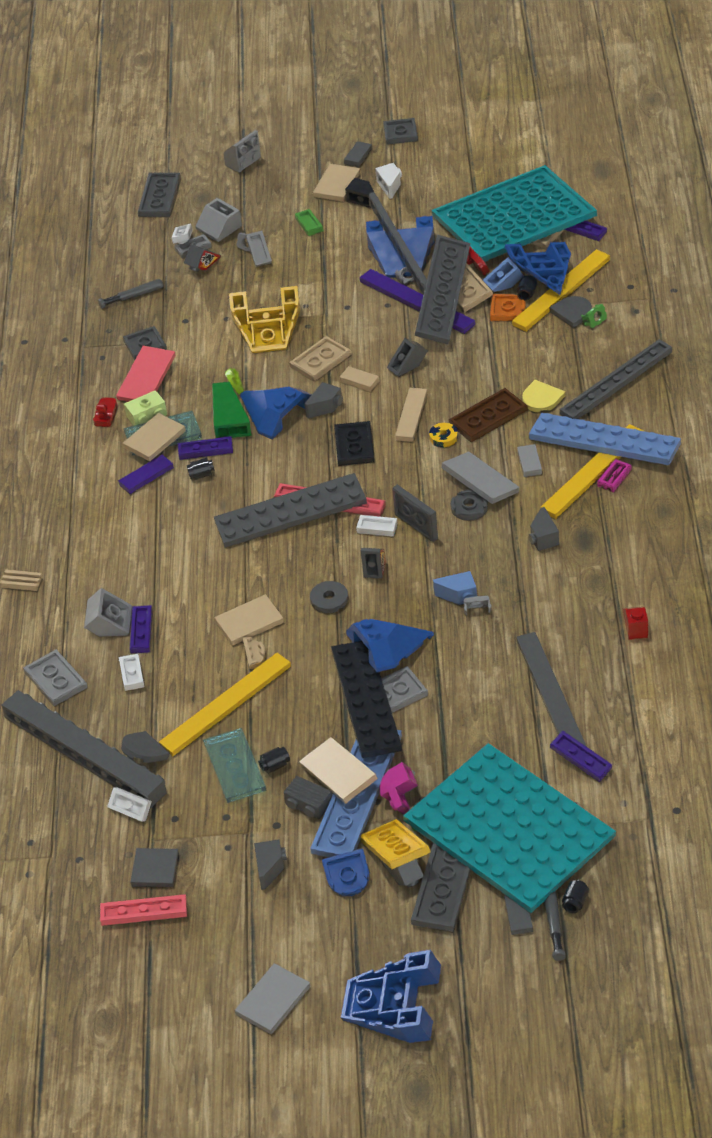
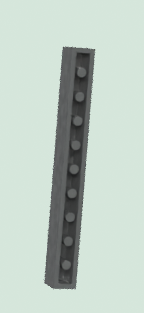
M18 690L2 704L6 719L111 785L152 801L150 809L167 794L165 780L160 775H155L144 765L141 766L134 762L133 759L121 754L115 747L111 748L100 738H95L87 730L77 727L71 720L64 719L58 712L51 711L41 702L38 703L29 694H24Z

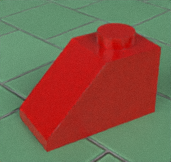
M643 606L623 608L628 640L648 638L646 608Z

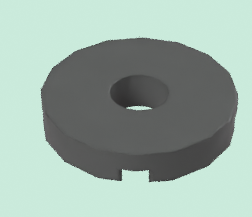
M464 490L457 493V496L451 499L450 506L452 514L457 518L475 520L487 512L488 501L473 490Z
M335 581L319 583L310 592L311 605L315 607V610L322 613L337 612L338 609L341 607L343 609L346 606L348 590L343 584ZM333 596L331 599H326L325 597Z

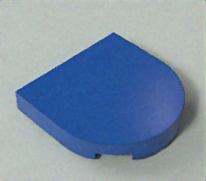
M363 848L322 859L327 882L335 893L341 896H354L362 892L367 886L370 875Z

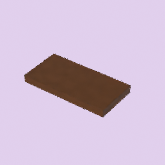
M503 388L450 418L449 423L453 424L454 429L467 440L473 442L528 411V405L508 389Z

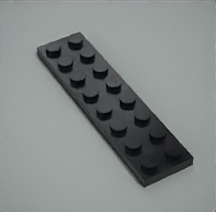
M363 641L331 646L332 656L361 758L402 751V744L381 675L369 663V649Z

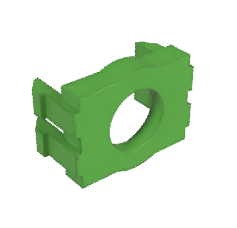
M603 304L595 305L586 315H581L582 320H588L583 321L584 326H589L590 328H594L607 319V313ZM595 312L600 315L598 321L594 320Z

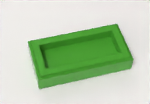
M310 209L295 214V219L308 236L323 231L322 224Z

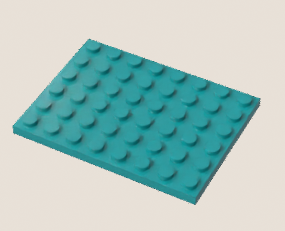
M544 165L432 210V216L457 240L470 243V247L485 262L507 253L505 244H521V246L530 244L597 216V210Z
M489 743L403 815V821L530 913L537 909L552 892L560 888L616 836V831Z

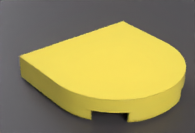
M534 380L523 392L522 397L523 402L528 405V410L540 413L542 410L548 409L550 411L554 409L565 397V391Z

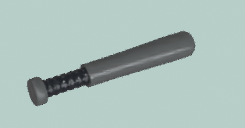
M156 279L120 292L118 295L110 298L98 299L99 306L103 309L106 305L117 301H124L162 289L163 282L161 279Z
M554 891L546 898L544 903L550 937L552 938L554 948L552 957L555 961H562L565 959L566 953L562 949L556 891Z

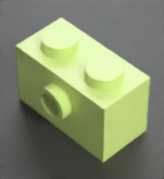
M156 390L124 403L126 417L135 428L145 425L158 413L164 416L167 415L165 401Z

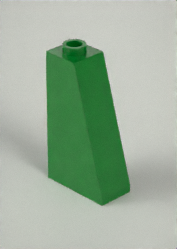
M212 383L215 437L231 436L235 438L252 436L250 420L231 383Z

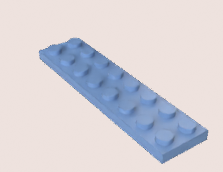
M541 413L529 432L530 440L663 465H670L681 445V438L582 419H572L549 413Z
M397 730V731H398V734H399V738H400V740H401L402 731H401V730ZM355 740L350 753L372 770L378 779L346 804L335 794L332 795L311 845V854L333 857L357 849L360 836L364 832L379 795L381 780L389 769L395 753L361 758L357 740Z

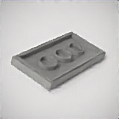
M470 452L442 462L441 468L491 504L519 493V486Z

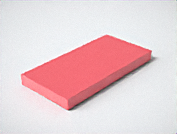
M142 346L116 395L117 400L129 402L152 391H157L176 356L175 351Z

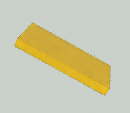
M397 819L365 832L360 836L361 842L391 869H395L430 853L429 846Z

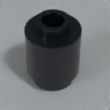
M532 276L522 277L517 288V296L524 301L532 298L538 285L537 280Z
M207 457L186 465L190 479L195 478L197 480L212 475L211 471H214L212 460L208 461Z
M276 747L260 755L258 763L263 772L266 771L270 774L286 766L290 762V756L285 747Z
M574 880L569 883L562 898L564 910L569 913H577L582 909L589 894V888L586 883L581 880Z

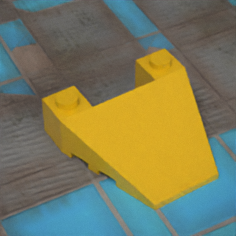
M297 286L280 288L282 306L251 310L248 308L246 292L229 293L232 319L252 353L287 349L300 313Z

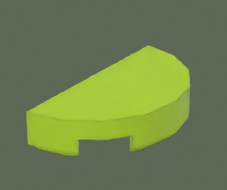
M229 368L225 371V375L235 391L241 394L244 388L239 373L236 369Z

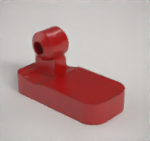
M469 247L466 263L468 265L473 263L482 275L485 276L490 272L486 263Z
M104 397L99 400L93 418L95 426H111L117 409L115 398Z

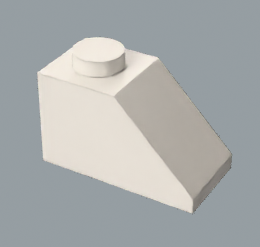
M394 163L376 168V180L388 198H393L401 185L400 178L402 177V172Z

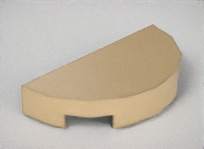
M244 637L243 644L249 668L252 670L264 662L266 651L261 641L253 640L252 637Z

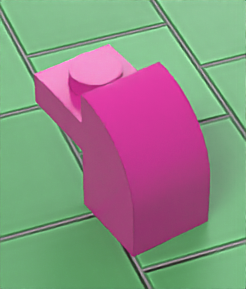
M401 762L388 770L380 783L381 796L390 802L391 807L395 811H399L403 815L410 810L404 794L418 786L411 768Z

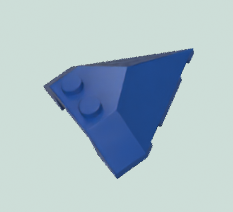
M550 242L546 252L525 253L521 244H505V249L510 259L520 271L534 277L557 294H561L568 262L571 257V252L565 242Z
M293 387L243 391L239 395L252 422L255 424L257 432L269 439H273L283 430L282 418L296 405L305 409V403L312 394Z
M364 619L353 623L346 630V634L352 642L363 641L369 649V663L376 672L396 668L402 658H408L423 645V641L426 638L430 639L434 636L432 631L374 619Z

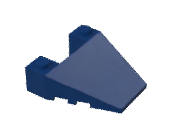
M433 216L416 217L417 228L397 229L422 271L426 264V258L431 252V246L435 242ZM376 220L366 222L368 249L372 251L375 260L379 262V266L385 276L389 278L396 277V270L400 271L406 265L387 233L383 231L381 223ZM410 272L403 274L404 277L412 276Z
M431 950L412 952L404 955L405 959L396 963L392 961L386 963L385 967L374 972L372 969L347 980L341 1014L342 1020L408 1043L431 1040L433 1020L423 1006H415L418 986L439 983L440 962Z

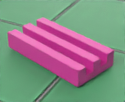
M615 459L597 481V486L600 488L604 486V489L608 490L610 488L611 492H615L632 470V465Z

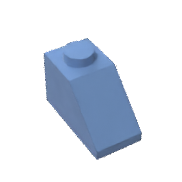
M508 257L487 275L483 281L493 292L512 288L524 276Z
M470 571L433 579L434 594L442 599L460 605L464 604L465 598L477 596L476 585Z

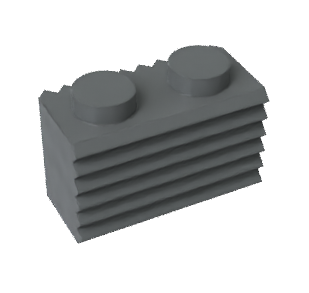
M296 776L286 790H284L285 804L289 808L303 811L307 816H314L317 819H320L326 812L332 798V791L299 776Z

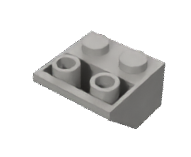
M254 130L224 152L225 166L241 172L261 158L258 131Z
M216 198L205 205L195 228L219 242L242 226L240 210Z

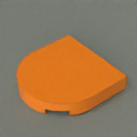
M493 294L490 321L514 320L526 309L525 301L514 294Z

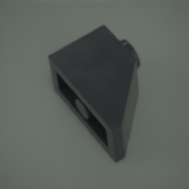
M354 178L345 188L346 201L371 208L369 194L373 193L374 190L370 182Z

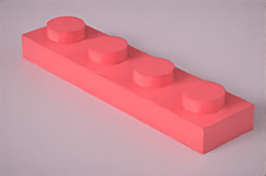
M186 894L100 903L101 926L187 917Z

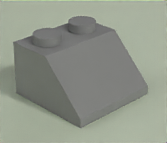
M101 588L87 601L84 628L99 637L127 636L130 630L132 605Z

